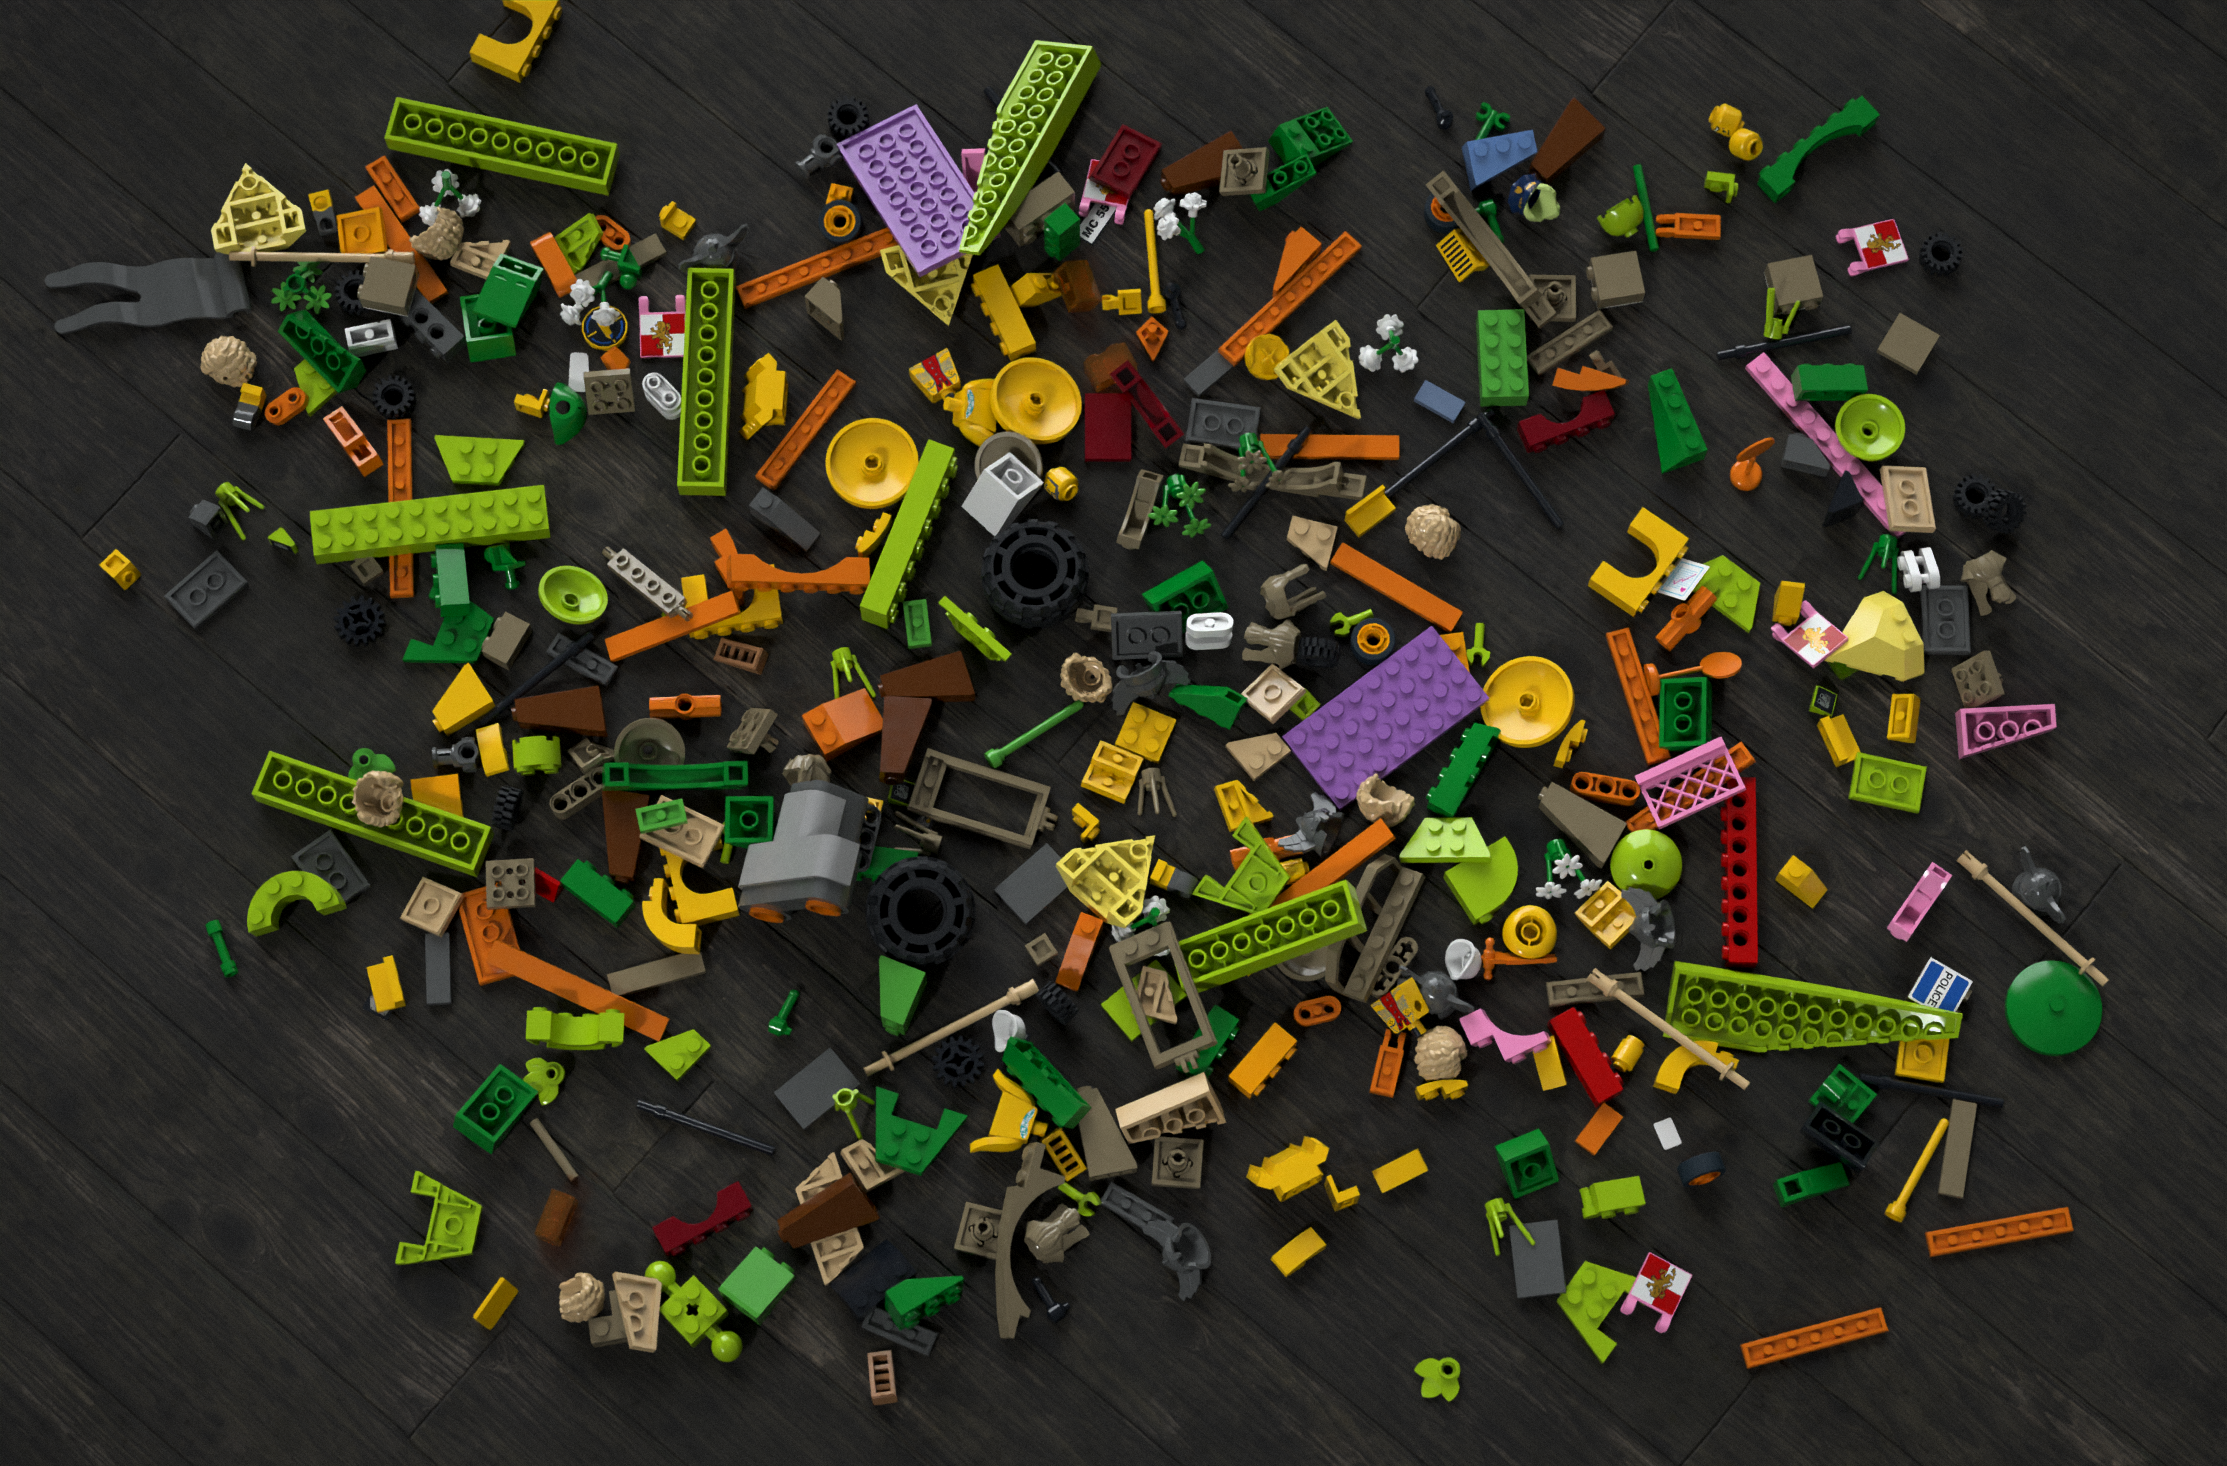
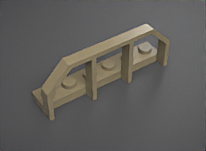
M1386 854L1367 865L1356 888L1360 907L1362 908L1365 902L1370 910L1378 914L1379 917L1365 946L1356 935L1329 945L1325 981L1335 993L1367 1003L1425 879L1423 873L1402 867L1395 857ZM1389 866L1393 872L1399 874L1382 908L1369 891L1377 874ZM1347 940L1355 951L1361 952V955L1344 988L1338 981L1340 952Z

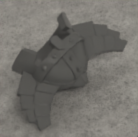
M747 223L740 226L728 237L721 234L703 236L697 241L692 258L680 262L678 269L688 273V268L734 269V272H736L740 260L736 246L748 234L749 227Z
M1150 651L1148 661L1152 662V665L1142 667L1141 663H1137L1135 665L1137 670L1130 675L1128 674L1129 669L1123 665L1119 666L1116 670V674L1121 680L1112 690V709L1117 710V716L1124 715L1128 705L1138 696L1154 699L1162 685L1168 683H1179L1186 686L1191 681L1188 678L1189 673L1183 669L1182 665L1176 664V661L1162 660V656L1158 651Z
M1314 792L1310 796L1313 802V811L1304 813L1303 817L1296 818L1299 831L1290 837L1279 839L1278 847H1284V850L1293 851V853L1303 852V854L1314 849L1324 858L1330 852L1339 835L1344 814L1336 812V805L1333 806L1330 799L1328 800L1324 795H1318L1317 792Z
M2024 846L2020 852V860L2024 872L2016 877L2012 885V894L2038 917L2049 915L2054 921L2064 923L2066 918L2058 907L2062 888L2059 878L2055 873L2046 868H2036L2029 850Z
M1629 887L1628 891L1622 889L1621 897L1634 909L1636 917L1633 924L1629 927V932L1641 942V950L1633 966L1636 972L1640 969L1645 972L1650 967L1654 968L1658 961L1661 962L1666 948L1673 949L1675 947V921L1671 907L1666 900L1658 903L1649 891L1645 892L1641 888Z
M1402 965L1398 968L1406 980L1413 977L1431 1015L1437 1014L1439 1019L1443 1020L1449 1017L1455 1009L1463 1013L1474 1012L1473 1006L1459 999L1458 989L1454 981L1447 974L1439 971H1428L1418 976Z
M1157 1219L1156 1221H1148L1147 1226H1142L1143 1232L1156 1239L1163 1247L1162 1264L1177 1272L1180 1283L1178 1296L1183 1301L1187 1297L1191 1299L1194 1293L1198 1292L1199 1285L1202 1284V1269H1207L1211 1264V1253L1206 1239L1194 1225L1189 1223H1182L1178 1228L1168 1220L1162 1221Z

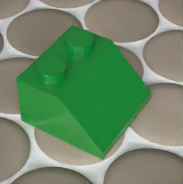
M726 796L725 844L748 849V845L774 840L775 801L773 796Z
M1539 1129L1494 1146L1499 1165L1514 1199L1559 1181L1550 1145Z

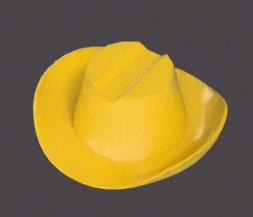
M1526 905L1517 908L1508 916L1503 926L1502 936L1505 945L1514 954L1523 958L1535 959L1547 955L1554 948L1557 940V929L1553 918L1546 910L1538 906Z

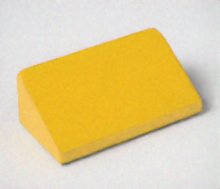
M1892 694L1887 733L1888 740L1907 743L1916 742L1920 698L1915 694Z
M500 1277L473 1315V1318L491 1330L517 1295L518 1289L506 1279Z

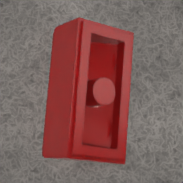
M535 867L536 893L551 902H555L563 890L561 882Z

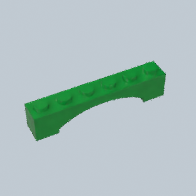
M1863 96L1856 100L1853 98L1848 101L1843 107L1844 110L1839 114L1838 112L1833 113L1827 119L1825 125L1815 127L1810 133L1811 136L1806 140L1800 139L1793 146L1794 149L1792 151L1782 153L1776 159V163L1773 166L1767 165L1760 171L1757 185L1774 203H1777L1792 191L1795 184L1793 179L1795 171L1802 161L1815 149L1841 136L1857 134L1860 137L1877 123L1880 114Z
M724 761L693 765L631 764L629 762L604 763L602 767L603 791L745 789L748 785L747 761Z

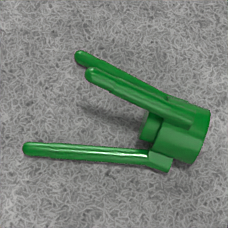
M1884 534L1880 536L1879 542H1874L1872 551L1858 576L1859 580L1863 578L1877 552L1882 557L1881 568L1883 569L1886 567L1888 558L1892 557L1893 595L1897 591V556L1899 548L1896 547L1898 542L1896 537Z

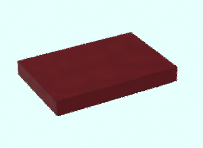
M1122 124L1092 172L1090 181L1130 200L1160 152L1162 143Z
M1085 393V462H1131V401L1124 393Z

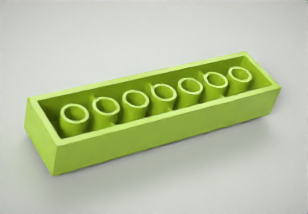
M928 439L860 604L862 620L886 629L889 628L890 623H895L899 613L897 606L899 602H904L907 594L906 584L908 581L912 582L914 578L916 560L920 561L923 556V543L925 540H929L932 534L933 519L937 520L939 517L941 499H946L950 489L948 482L950 478L954 479L957 473L958 465L956 463L958 458L955 457L954 448Z
M1343 880L1181 940L1179 945L1197 991L1200 993L1366 932L1367 928L1355 887L1347 880ZM1177 970V974H1178V978H1179V982H1180L1181 989H1183V990L1186 992V990H1185V988H1184V985H1183V983H1182V980H1181V978H1180V975H1179V973H1178V970Z

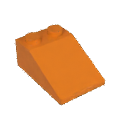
M865 688L823 703L802 715L805 727L826 762L882 732L883 718Z

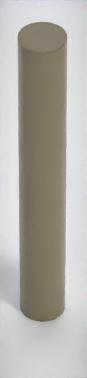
M536 1118L531 1121L530 1125L571 1182L576 1180L579 1175L539 1119Z

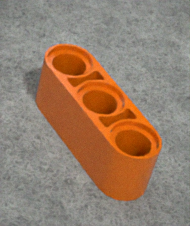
M551 232L531 241L530 245L559 298L571 293L570 286L575 284L577 279Z
M1579 772L1572 779L1570 792L1586 800L1620 806H1632L1638 799L1640 787L1635 781ZM1576 782H1585L1587 784V788L1579 789L1576 786ZM1606 785L1610 788L1611 792L1602 793L1599 786ZM1629 789L1634 793V797L1628 798L1623 795L1622 791Z

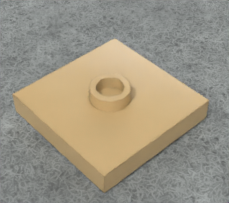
M1272 663L1241 695L1248 698L1246 703L1274 724L1306 691L1304 687Z
M422 877L400 918L411 925L442 938L465 896L458 891Z

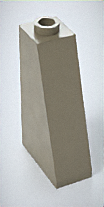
M1551 782L1549 788L1544 786L1538 796V799L1541 800L1538 808L1597 867L1602 869L1627 823L1554 782Z
M1091 1086L1078 1088V1093L1092 1107L1078 1123L1089 1181L1136 1173L1137 1163L1098 1089H1092Z

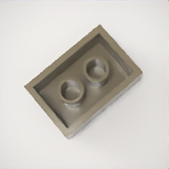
M1058 171L1028 192L1004 228L1019 247L1025 243L1026 245L1032 243L1037 238V235L1044 231V219L1062 204L1066 203L1074 212L1075 191Z

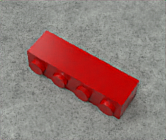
M1572 1007L1549 1020L1547 1027L1552 1035L1555 1036L1556 1042L1597 1108L1620 1095L1623 1091L1622 1086L1624 1083L1618 1073L1614 1074L1610 1068L1611 1061L1605 1052L1601 1053L1598 1048L1599 1041L1593 1032L1589 1033L1585 1024L1587 1022L1581 1011L1577 1012Z

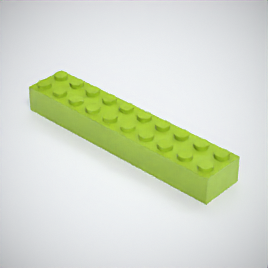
M396 97L385 134L388 149L607 196H609L620 156L616 143Z
M688 268L677 478L679 495L726 496L736 288L734 269Z
M544 485L310 511L313 552L317 564L351 561L367 557L377 558L435 551V545L464 543L465 548L551 538Z
M269 751L252 792L257 802L478 877L494 837V832L490 826L406 797L403 798L402 810L396 823L384 827L365 824L359 820L358 812L355 810L356 806L352 803L354 799L353 788L357 786L356 780Z

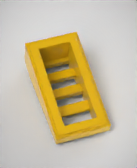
M1061 1127L1040 1139V1142L1046 1145V1152L1062 1176H1065L1066 1182L1087 1169ZM1060 1136L1062 1140L1051 1147L1049 1143ZM1066 1145L1067 1149L1058 1155L1054 1153V1151ZM1071 1153L1073 1157L1061 1164L1059 1160ZM1076 1161L1078 1165L1066 1172L1064 1168Z

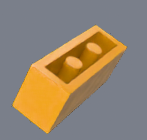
M1274 1023L1228 1076V1081L1249 1099L1254 1094L1259 1096L1265 1089L1266 1085L1264 1082L1269 1076L1274 1078L1282 1068L1279 1066L1285 1058L1290 1060L1296 1053L1297 1049L1295 1046L1297 1040L1277 1023Z

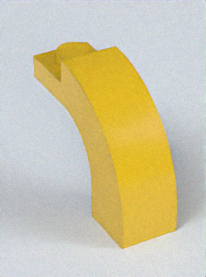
M654 878L653 886L650 887L649 891L650 900L652 901H642L643 915L647 926L667 948L683 954H700L702 931L696 924H677L668 919L669 885L663 878Z
M1695 1041L1697 1045L1725 1065L1733 1062L1734 1067L1732 1070H1736L1739 1060L1735 1059L1734 1055L1728 1052L1720 1051V1053H1717L1718 1043ZM1680 1046L1661 1065L1653 1087L1676 1094L1683 1075L1689 1068L1696 1065H1710L1684 1046Z

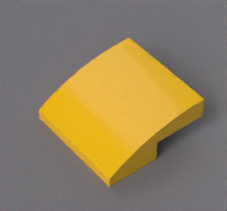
M1100 740L1082 780L1081 787L1124 804L1144 758Z
M1607 881L1575 912V915L1611 950L1629 932V927L1633 924L1636 914L1632 906L1621 897L1622 892Z

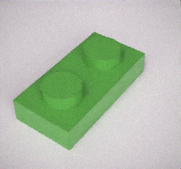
M926 599L903 602L908 649L932 646Z
M683 799L635 809L641 834L688 823Z

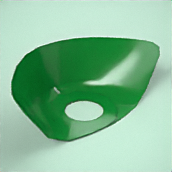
M558 382L551 394L549 412L555 444L561 445L571 440L582 429L587 418V409L579 394L566 384ZM560 401H567L570 404V411L563 415L559 414L555 408L556 404Z

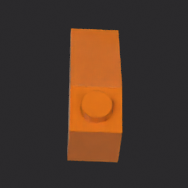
M1302 227L1296 232L1293 230L1285 239L1286 244L1273 287V298L1321 252L1322 243Z
M1083 912L1080 913L1055 984L1078 992L1103 929L1102 919Z

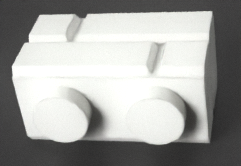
M390 319L380 321V323L374 322L345 329L349 351L356 357L398 349L394 327Z

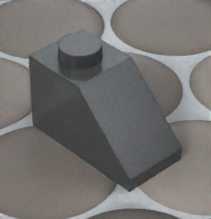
M1801 433L1788 435L1780 467L1826 477L1830 464L1815 442Z
M202 500L200 504L194 505L188 517L192 525L213 540L217 538L229 523L222 509L218 505L206 500Z

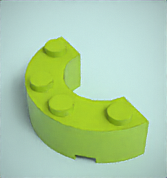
M304 871L284 872L266 881L253 896L247 914L248 932L257 937L279 930L281 912L288 904L295 900H310L316 910L324 916L347 909L337 889L319 876Z
M534 1007L533 1011L527 1010L526 1040L532 1044L539 1045L541 1041L546 1042L548 1048L600 1050L605 1049L606 1044L612 1043V1047H617L623 1043L624 1013H620V1010L607 1009L606 1013L600 1012L598 1015L582 1014V1017H573L571 1013L555 1014L552 1011H547V1008Z

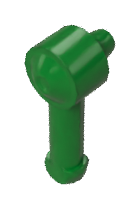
M1492 199L1480 202L1475 210L1483 218H1487L1489 227L1503 244L1504 238L1495 216L1497 211L1496 204Z
M790 990L778 1016L770 1020L768 1032L779 1037L784 1034L790 1036L792 1029L788 1027L786 1019L800 995L797 990Z

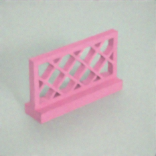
M1722 737L1635 776L1659 829L1746 790ZM1725 755L1728 761L1725 770L1714 768L1715 759ZM1698 767L1707 769L1703 781L1691 777L1694 769ZM1711 771L1722 774L1718 786L1707 782ZM1726 776L1736 779L1739 786L1731 790L1722 787ZM1676 777L1685 779L1681 791L1669 787L1672 779ZM1689 781L1701 784L1697 796L1685 792ZM1705 786L1716 789L1714 797L1709 800L1701 798ZM1654 787L1663 789L1659 800L1650 798L1647 791ZM1667 791L1679 794L1675 806L1663 802ZM1683 796L1695 800L1692 807L1687 810L1679 807ZM1652 803L1657 804L1656 809L1654 808ZM1661 806L1673 809L1669 818L1660 821L1658 813Z

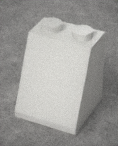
M1009 452L983 470L962 507L990 533L996 536L1012 524L1044 482Z

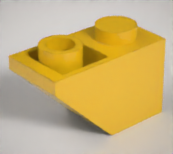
M1026 273L1009 287L1018 307H1035L1066 293L1057 273Z

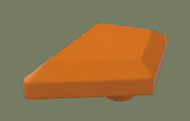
M1153 317L1136 332L1152 362L1155 361L1169 333Z
M615 345L601 357L608 370L628 369L631 363Z

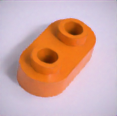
M605 215L595 217L600 227H606L599 240L601 243L611 248L614 252L622 251L624 244L630 247L631 239L626 230ZM618 240L624 241L621 245H617L616 242Z
M297 387L287 390L267 405L265 409L266 419L274 425L286 423L307 407L309 402L307 393ZM297 395V399L292 402L293 396ZM278 409L277 414L273 415L274 410Z
M1333 996L1303 1001L1296 1005L1294 1019L1299 1025L1304 1027L1333 1021L1340 1015L1341 1004ZM1326 1006H1331L1333 1008V1012L1327 1013L1325 1012L1324 1008ZM1307 1011L1310 1017L1305 1019L1301 1016V1013Z

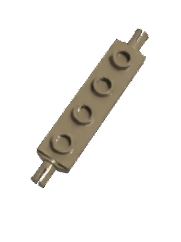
M608 546L605 547L606 550L603 549L602 554L610 559L607 563L609 569L667 616L672 618L680 615L685 621H690L689 618L692 619L693 613L685 608L688 603L686 598L624 548L618 553Z

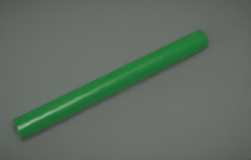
M1637 164L1633 166L1639 200L1644 211L1643 219L1651 252L1659 250L1642 165Z

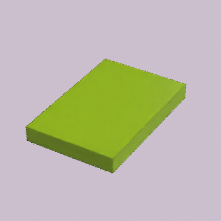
M1857 752L1848 799L1918 814L1927 767Z
M1154 960L1147 966L1166 971L1157 960ZM1141 972L1137 974L1134 978H1132L1136 990L1138 988ZM1167 973L1175 1007L1187 997V994ZM1122 987L1103 1002L1101 1007L1133 1042L1141 1035V1031L1134 1014H1132V1008L1124 987ZM1147 1017L1150 1026L1158 1021Z

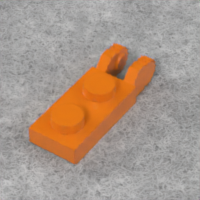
M1675 213V215L1661 214L1656 216V222L1659 224L1674 223V228L1663 227L1656 229V235L1659 237L1669 238L1674 236V238L1720 240V215Z
M1386 1028L1383 1044L1380 1045L1369 1093L1393 1098L1404 1053L1402 1049L1406 1033H1400L1396 1049L1388 1047L1392 1033L1391 1029Z

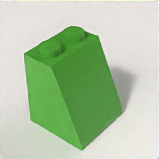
M881 955L879 958L882 1025L886 1027L885 1031L898 1036L901 1033L905 1035L926 987V973Z
M755 1247L718 1289L722 1298L759 1326H761L796 1280L795 1275L792 1274L794 1270L784 1262L780 1265L773 1260L775 1255L764 1247L762 1250Z

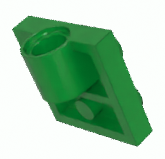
M1838 1064L1808 1102L1816 1107L1821 1101L1845 1119L1854 1123L1877 1094L1842 1065Z

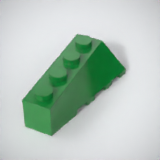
M305 309L286 315L278 332L338 393L357 388L366 372L362 360L345 350Z
M1673 369L1651 375L1647 386L1658 444L1661 474L1703 460L1708 449Z
M1474 723L1471 729H1465L1460 738L1463 741L1461 747L1454 748L1449 757V760L1452 761L1448 768L1443 767L1437 778L1440 780L1437 788L1432 786L1426 796V799L1429 800L1428 809L1444 818H1454L1496 746L1501 732L1499 728Z
M1012 1036L1008 1039L1002 1061L1008 1066L1006 1070L1013 1077H1018L1023 1082L1021 1086L1026 1092L1035 1095L1038 1099L1036 1101L1043 1110L1049 1111L1053 1115L1052 1120L1056 1125L1061 1128L1073 1129L1092 1107L1032 1042Z

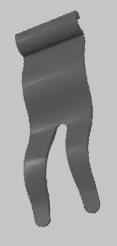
M220 252L215 254L214 258H178L139 267L106 262L85 263L64 271L48 274L45 278L46 285L51 289L84 284H101L139 293L141 296L140 301L136 303H102L87 308L73 316L58 320L54 327L59 334L72 333L103 323L159 327L189 319H227L234 317V313L239 311H245L247 314L252 313L241 261H230L228 254Z

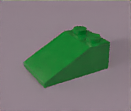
M480 294L460 297L470 363L516 356L512 327L472 313Z
M499 1064L457 1112L453 1127L492 1155L529 1107L538 1091Z

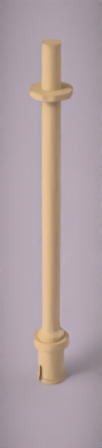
M252 246L251 252H229L230 261H251L252 267H256L257 261L369 263L371 256L415 265L414 251L394 252L393 249H388V252L384 254L257 252L256 246Z
M1968 850L1958 858L1957 862L1972 874L1974 880H1983L2081 967L2079 970L2080 975L2086 971L2101 986H2104L2109 981L2105 975L2092 965L2096 959L2086 960L1988 873V866L1985 863L1981 864Z
M1596 968L1592 971L1593 974L1590 973L1587 981L1604 992L1603 995L1606 997H1616L1721 1073L1719 1078L1721 1081L1727 1077L1744 1090L1749 1086L1750 1082L1732 1070L1734 1067L1733 1062L1728 1065L1722 1063L1619 989L1618 981L1615 979H1609Z
M1031 979L1016 988H1009L1006 996L890 1055L883 1051L882 1055L884 1058L863 1068L866 1075L870 1076L886 1067L893 1071V1064L1009 1004L1020 1005L1022 1000L1039 991L1035 981Z

